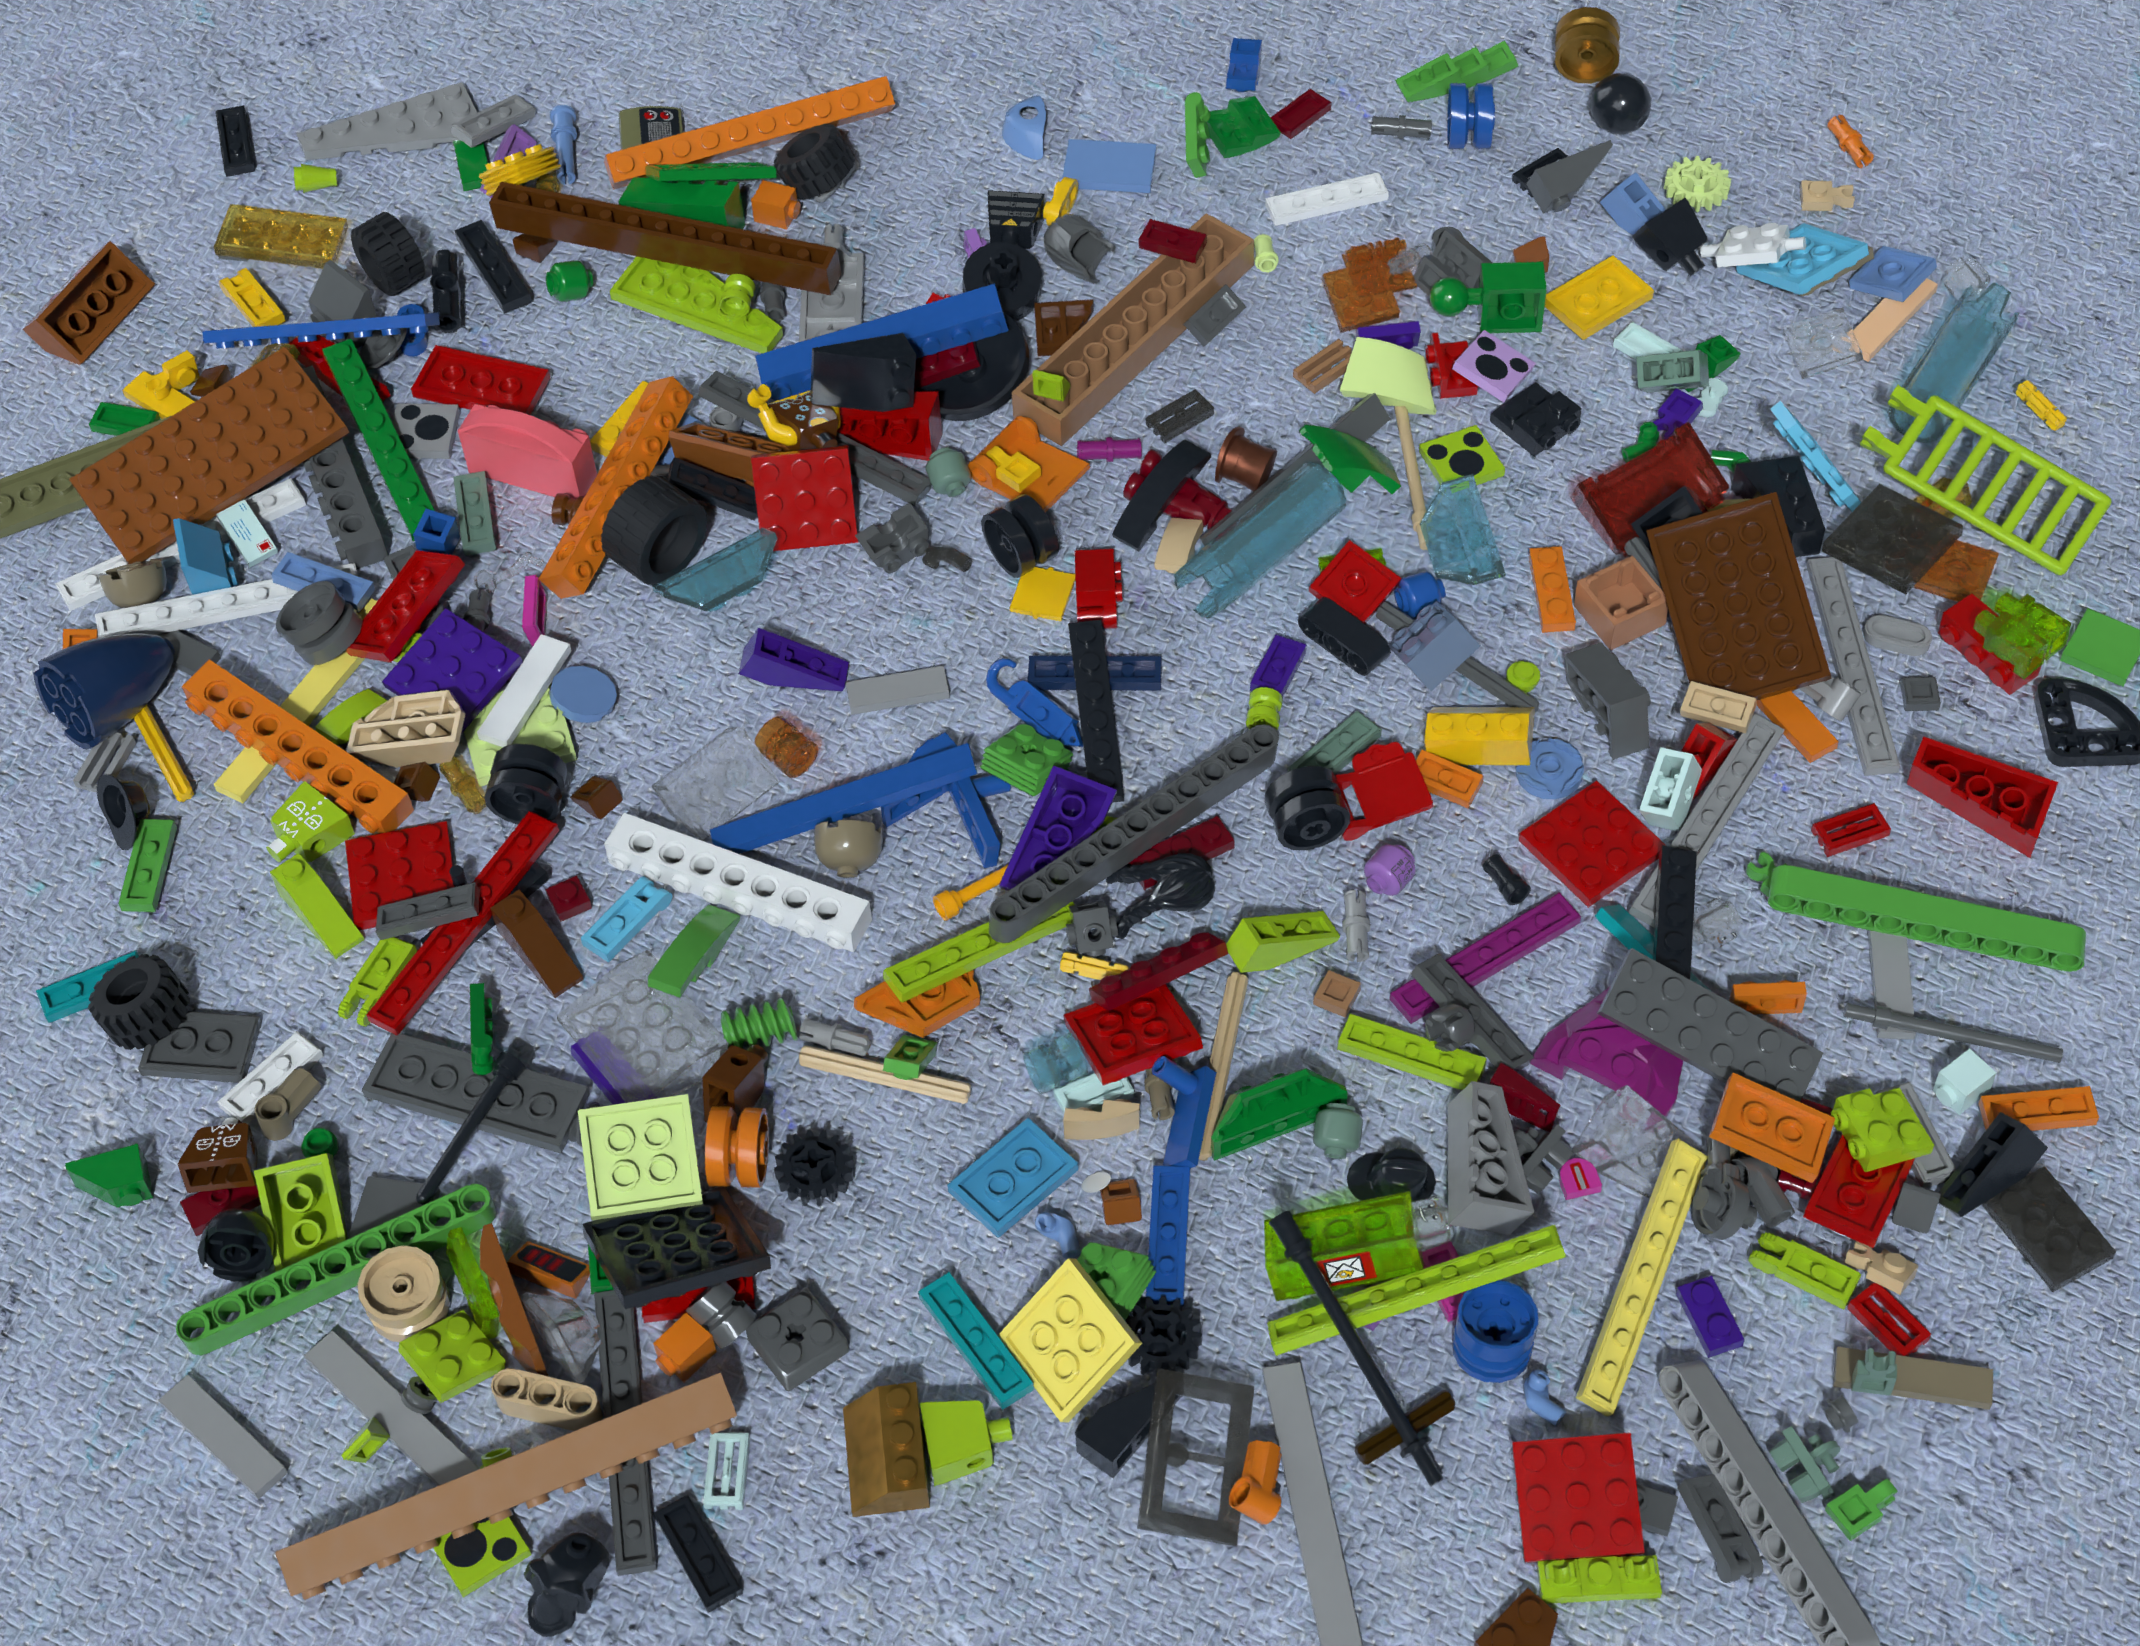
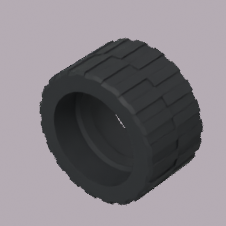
M648 476L642 480L640 479L628 487L609 510L601 534L603 552H605L607 557L647 585L651 584L654 586L668 582L680 574L697 554L707 529L705 508L698 501L661 476Z

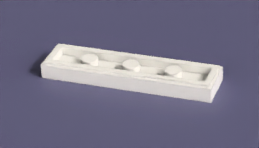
M1377 172L1269 197L1265 200V206L1274 226L1385 201L1388 200L1389 192L1380 173Z
M542 634L539 636L477 731L480 740L500 747L513 743L553 681L554 676L572 650L569 643Z

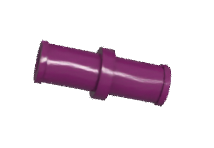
M1105 437V440L1077 441V458L1081 460L1106 459V462H1113V459H1141L1142 456L1140 438L1113 440L1112 437Z

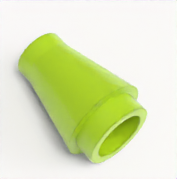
M301 164V167H293L295 191L303 190V193L330 186H337L336 168H324Z

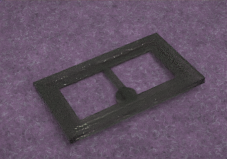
M1160 1368L1157 1369L1137 1529L1237 1546L1241 1512L1229 1505V1494L1233 1485L1242 1477L1249 1442L1254 1386ZM1175 1395L1231 1405L1225 1458L1190 1452L1180 1443L1169 1445ZM1187 1460L1224 1467L1218 1521L1161 1510L1167 1464L1178 1468L1183 1466Z

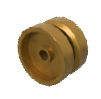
M1582 7L1564 15L1556 25L1555 64L1559 73L1568 80L1590 84L1612 75L1619 65L1620 27L1616 18L1608 11L1597 7Z

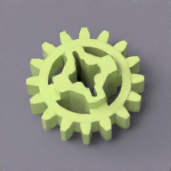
M1695 156L1694 161L1683 157L1682 164L1675 161L1673 162V168L1667 169L1664 189L1667 190L1666 197H1674L1673 204L1686 197L1696 212H1699L1701 207L1711 211L1712 204L1720 207L1722 199L1727 200L1731 184V178H1728L1729 171L1721 170L1722 164L1720 162L1714 165L1711 164V158L1709 157L1705 161H1701L1699 156Z

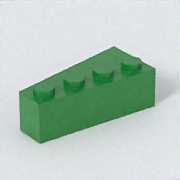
M633 177L618 201L619 205L738 229H743L745 226L739 182L729 181L727 185H718L717 181L706 180L704 184H692L691 181L669 183L668 181H657L651 178Z

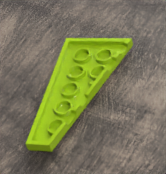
M636 256L609 290L611 300L761 354L772 351L783 337L782 327L758 308L753 309L750 307L749 313L744 317L737 318L725 314L720 308V299L724 292L725 284L706 270Z

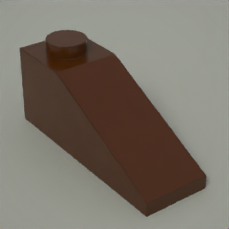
M520 890L490 908L499 934L554 998L584 980L583 975L543 917Z

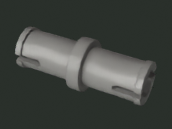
M1351 890L1344 894L1346 919L1343 921L1342 927L1347 938L1346 957L1354 962V954L1357 953V962H1362L1369 958L1367 933L1370 931V920L1366 918V893L1359 890L1358 899H1356V890Z

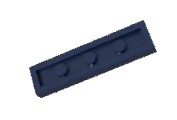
M1029 656L1028 682L1033 683L1040 690H1076L1072 656ZM1106 656L1110 690L1161 691V656Z

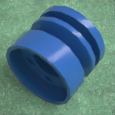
M1501 1280L1468 1290L1464 1293L1458 1305L1452 1341L1453 1355L1458 1365L1469 1376L1483 1382L1502 1383L1515 1379L1526 1370L1532 1356L1534 1339L1538 1328V1309L1532 1297L1520 1286Z

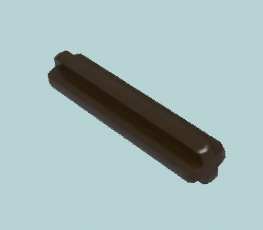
M1441 1390L1405 1414L1416 1433L1453 1411L1456 1403L1447 1390ZM1391 1422L1357 1443L1354 1452L1362 1464L1368 1465L1404 1441Z

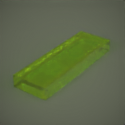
M462 1227L449 1230L446 1253L475 1322L488 1340L498 1337L500 1315Z

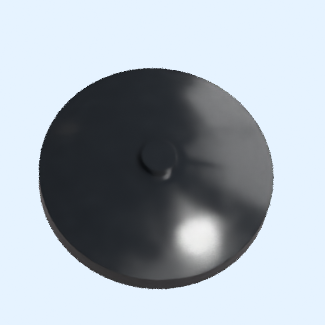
M1004 313L1009 331L975 341L981 366L914 389V392L938 391L941 418L951 421H968L991 414L1005 405L1012 398V391L1024 381L1029 366L1028 343L1020 327L1007 314Z

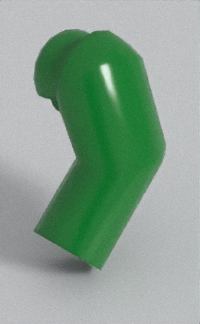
M1711 451L1710 465L1725 466L1733 474L1736 464L1752 462L1743 452Z

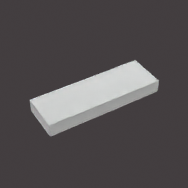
M296 1031L217 1102L220 1109L231 1118H236L242 1123L249 1124L256 1118L254 1110L257 1101L263 1096L273 1094L294 1069L302 1068L308 1071L324 1057L322 1051Z

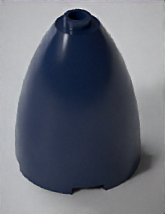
M138 633L99 637L67 647L38 661L39 670L33 672L34 681L40 699L48 714L54 712L57 719L67 728L64 731V735L77 746L83 749H91L124 727L148 704L166 679L174 661L173 655L175 650L168 639H162L158 635Z

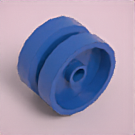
M1450 83L1447 110L1448 149H1464L1467 145L1468 130H1471L1472 145L1475 149H1491L1495 124V103L1493 102L1492 83H1477L1473 88L1472 102H1469V91L1465 83Z

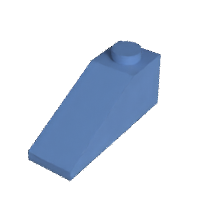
M1636 172L1600 201L1601 205L1618 226L1631 235H1634L1644 224L1666 210Z

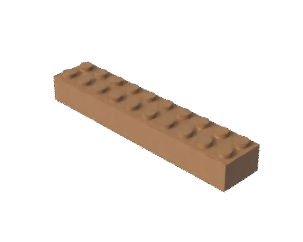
M1204 214L1189 228L1190 230L1207 234V244L1196 264L1161 254L1036 369L1063 376L1070 383V389L1064 401L1035 395L1033 375L1031 374L1012 391L1013 418L1017 416L1031 418L1037 424L1040 434L1063 446L1187 329L1183 324L1225 284L1231 288L1254 266V239L1209 214Z

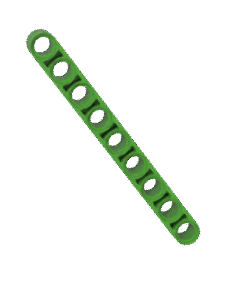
M1791 865L1777 866L1772 870L1768 904L1773 909L1781 912L1885 934L1903 936L1913 940L2060 971H2077L2084 966L2086 932L2083 928L2073 924Z
M480 1184L467 1185L186 1312L177 1321L176 1333L192 1354H208L357 1286L362 1269L371 1260V1258H365L370 1250L378 1248L382 1252L385 1249L403 1245L419 1248L428 1254L481 1230L483 1226L492 1223L496 1217L495 1204L486 1187ZM476 1202L485 1203L479 1210H469L471 1205ZM444 1217L450 1218L444 1226H435L439 1219ZM416 1233L412 1240L400 1242L404 1235ZM346 1264L343 1271L331 1274L335 1266ZM304 1280H311L310 1284L306 1288L302 1290H296V1287L300 1282ZM275 1296L271 1304L261 1306L262 1301L266 1297ZM233 1312H240L237 1319L225 1322L228 1315ZM204 1328L200 1336L190 1338L194 1330Z

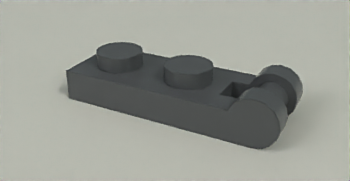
M1711 1474L1683 1480L1677 1489L1717 1562L1716 1569L1720 1580L1724 1583L1738 1581L1741 1576L1746 1578L1761 1576L1763 1573L1762 1559L1716 1476ZM1736 1551V1553H1737V1555H1738V1557H1739V1560L1736 1559V1557H1735V1555H1734L1733 1552Z

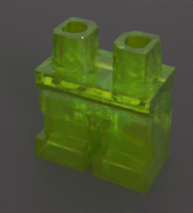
M2008 592L2003 594L1995 604L1994 611L2000 615L1998 618L1989 611L1984 610L1977 615L1974 623V629L1985 637L1983 648L1990 653L1994 652L1998 658L2012 663L2015 666L2013 672L2023 680L2044 663V660L2047 661L2066 645L2071 627V622L2044 605L2035 603V598L2028 593L2019 600Z

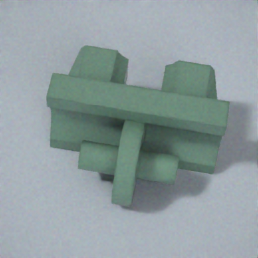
M1792 1426L1783 1430L1782 1433L1785 1439L1775 1445L1769 1453L1781 1472L1801 1461L1806 1472L1788 1482L1801 1503L1814 1499L1821 1494L1825 1500L1836 1495L1818 1466L1824 1464L1829 1473L1839 1469L1838 1464L1834 1460V1457L1841 1449L1836 1441L1823 1443L1820 1436L1816 1434L1808 1440L1814 1449L1809 1453Z

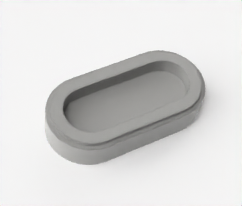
M1886 615L1870 617L1865 624L1863 632L1865 640L1870 645L1910 656L1925 654L1929 650L1932 640L1930 630L1924 625Z

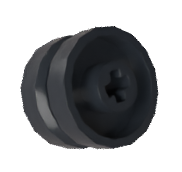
M1021 494L1008 501L1005 509L996 508L982 517V532L992 555L1006 573L1014 578H1020L1032 571L1035 563L1044 564L1053 559L1059 552L1056 532L1042 507L1027 494Z
M532 744L504 746L496 752L490 772L491 777L484 796L486 806L496 816L515 824H519L529 811L550 821L554 820L559 812L562 799L561 793L568 773L566 764L558 755L546 748Z
M1306 766L1287 772L1271 783L1265 792V805L1269 816L1273 820V827L1277 838L1283 847L1288 849L1310 850L1322 847L1342 835L1350 824V812L1345 800L1341 796V789L1337 778L1331 770L1322 766Z

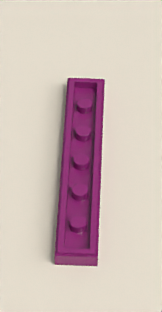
M1559 892L1445 961L1472 988L1580 924L1581 916ZM1415 978L1390 993V1001L1410 1024L1440 1007Z

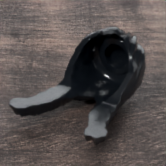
M1181 853L1152 863L1124 867L1107 877L1106 883L1108 884L1115 882L1131 884L1150 878L1158 881L1151 895L1143 898L1141 902L1136 903L1123 916H1120V920L1116 922L1118 930L1116 939H1124L1135 923L1142 921L1143 918L1150 916L1155 911L1166 909L1190 912L1205 907L1211 901L1215 892L1214 877L1208 862L1197 855Z

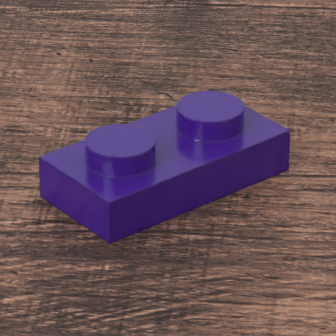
M1419 321L1359 327L1357 328L1356 338H1371L1411 349L1414 346H1418L1421 334Z
M1275 635L1250 682V691L1260 687L1272 688L1278 691L1283 698L1306 654L1307 645Z
M1712 1275L1677 1287L1676 1296L1708 1358L1743 1346L1745 1339Z

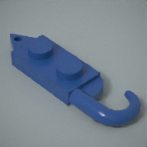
M1002 658L990 666L986 676L987 688L1010 711L1047 739L1058 740L1064 746L1083 747V742L1077 728L1079 721L1033 683L1025 680L1018 681L1007 690L998 682L997 675L999 670L1005 666L1015 668L1017 666L1016 662L1011 659Z

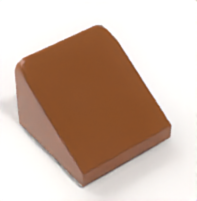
M1545 236L1536 238L1513 250L1515 262H1544L1545 273H1548L1549 252Z
M1135 1179L1110 1182L1105 1188L1100 1190L1106 1225L1141 1220L1140 1197Z

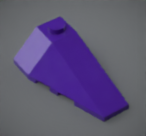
M1053 765L999 887L1008 891L1089 838L1104 822L1117 790Z

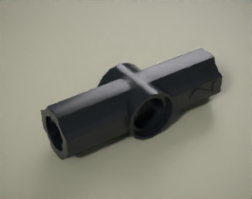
M448 249L437 250V253L431 257L432 277L430 285L433 292V313L438 312L440 325L434 326L435 329L441 330L444 333H453L461 326V304L463 300L460 292L458 255L450 252Z

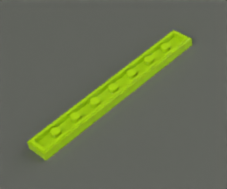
M1551 1225L1337 1298L1356 1329L1565 1258L1566 1255L1556 1226ZM1323 1304L1267 1323L1271 1345L1276 1356L1340 1334Z

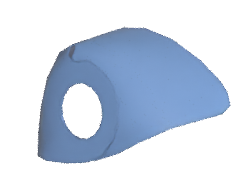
M1039 94L1013 105L1006 112L1002 128L1003 139L1009 147L1023 156L1035 160H1040L1043 157V133L1046 121L1045 105ZM1024 107H1034L1038 111V115L1032 119L1022 118L1019 113Z

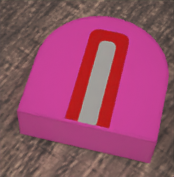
M1573 1158L1561 1167L1559 1183L1565 1200L1601 1192L1602 1184L1596 1168L1591 1162L1582 1158Z

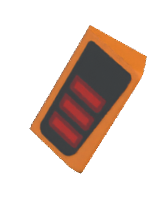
M529 1241L517 1250L507 1262L512 1275L577 1299L590 1276L589 1264Z

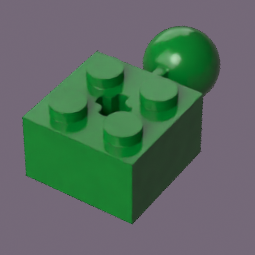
M1544 262L1481 263L1479 288H1467L1457 278H1442L1433 285L1430 291V304L1436 313L1444 317L1457 316L1465 310L1467 305H1477L1480 334L1483 330L1489 333L1542 332L1547 290Z

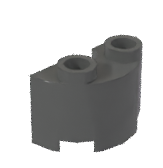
M911 503L891 513L890 520L882 526L873 524L855 535L877 567L883 568L887 573L897 571L901 565L908 563L914 557L924 555L929 549V543L927 542L929 537L928 528Z

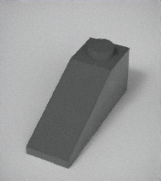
M1611 140L1534 171L1526 184L1543 214L1552 210L1560 212L1571 205L1573 197L1613 146Z

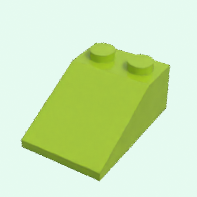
M325 1153L254 1170L263 1216L274 1233L275 1252L273 1262L276 1272L348 1239L341 1192L332 1154Z

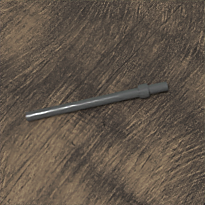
M1846 1003L1844 1008V1017L1870 1022L1872 1027L1885 1030L1889 1026L2057 1063L2061 1062L2063 1056V1049L1892 1013L1891 1008L1876 1005L1873 1009Z

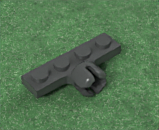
M1440 954L1416 965L1411 975L1440 1006V1009L1432 1012V1016L1428 1017L1425 1021V1033L1429 1042L1440 1036L1443 1039L1435 1044L1434 1047L1436 1049L1450 1052L1466 1043H1472L1479 1048L1495 1068H1498L1500 1063H1503L1518 1072L1530 1064L1534 1056Z

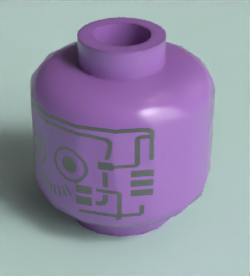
M1386 844L1381 846L1364 866L1368 887L1377 894L1383 893L1389 896L1399 894L1416 873L1413 855L1401 845Z

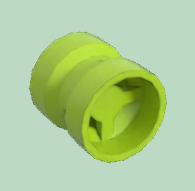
M732 274L727 277L724 292L720 299V308L725 314L738 318L744 317L749 313L751 299L755 292L753 280L742 274Z
M1260 687L1254 689L1249 696L1248 704L1250 710L1247 712L1246 726L1251 729L1257 725L1265 724L1278 730L1280 723L1278 712L1282 708V695L1272 688Z

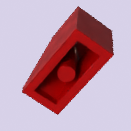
M1696 723L1681 752L1693 754L1702 768L1692 800H1695L1714 778L1738 740L1711 723Z

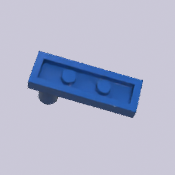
M993 775L975 779L967 777L950 783L949 793L984 869L997 866L1001 844L979 798L1010 792L1011 789L1010 784Z
M1161 1056L1155 1061L1152 1067V1074L1178 1090V1096L1163 1166L1190 1167L1191 1169L1198 1165L1217 1072L1207 1066L1189 1072L1165 1056Z

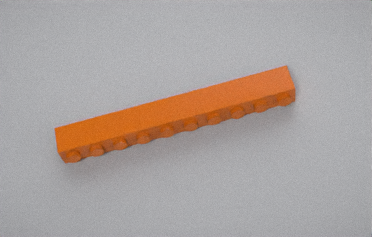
M884 76L605 154L604 164L612 189L614 190L628 186L633 177L648 178L646 177L645 168L647 165L714 162L791 140L799 133L817 125L833 124L835 127L891 112L895 106V101L888 78Z

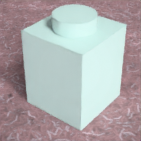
M1969 1048L1938 1073L1933 1092L1942 1104L1951 1107L1960 1115L1980 1100L1981 1096H1985L1990 1092L1997 1072Z

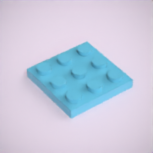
M1803 223L1789 231V238L1805 237V250L1788 251L1781 255L1778 263L1736 266L1738 274L1800 295L1809 292L1812 287L1833 278L1836 273L1843 269L1854 266L1857 261L1869 255L1868 244Z

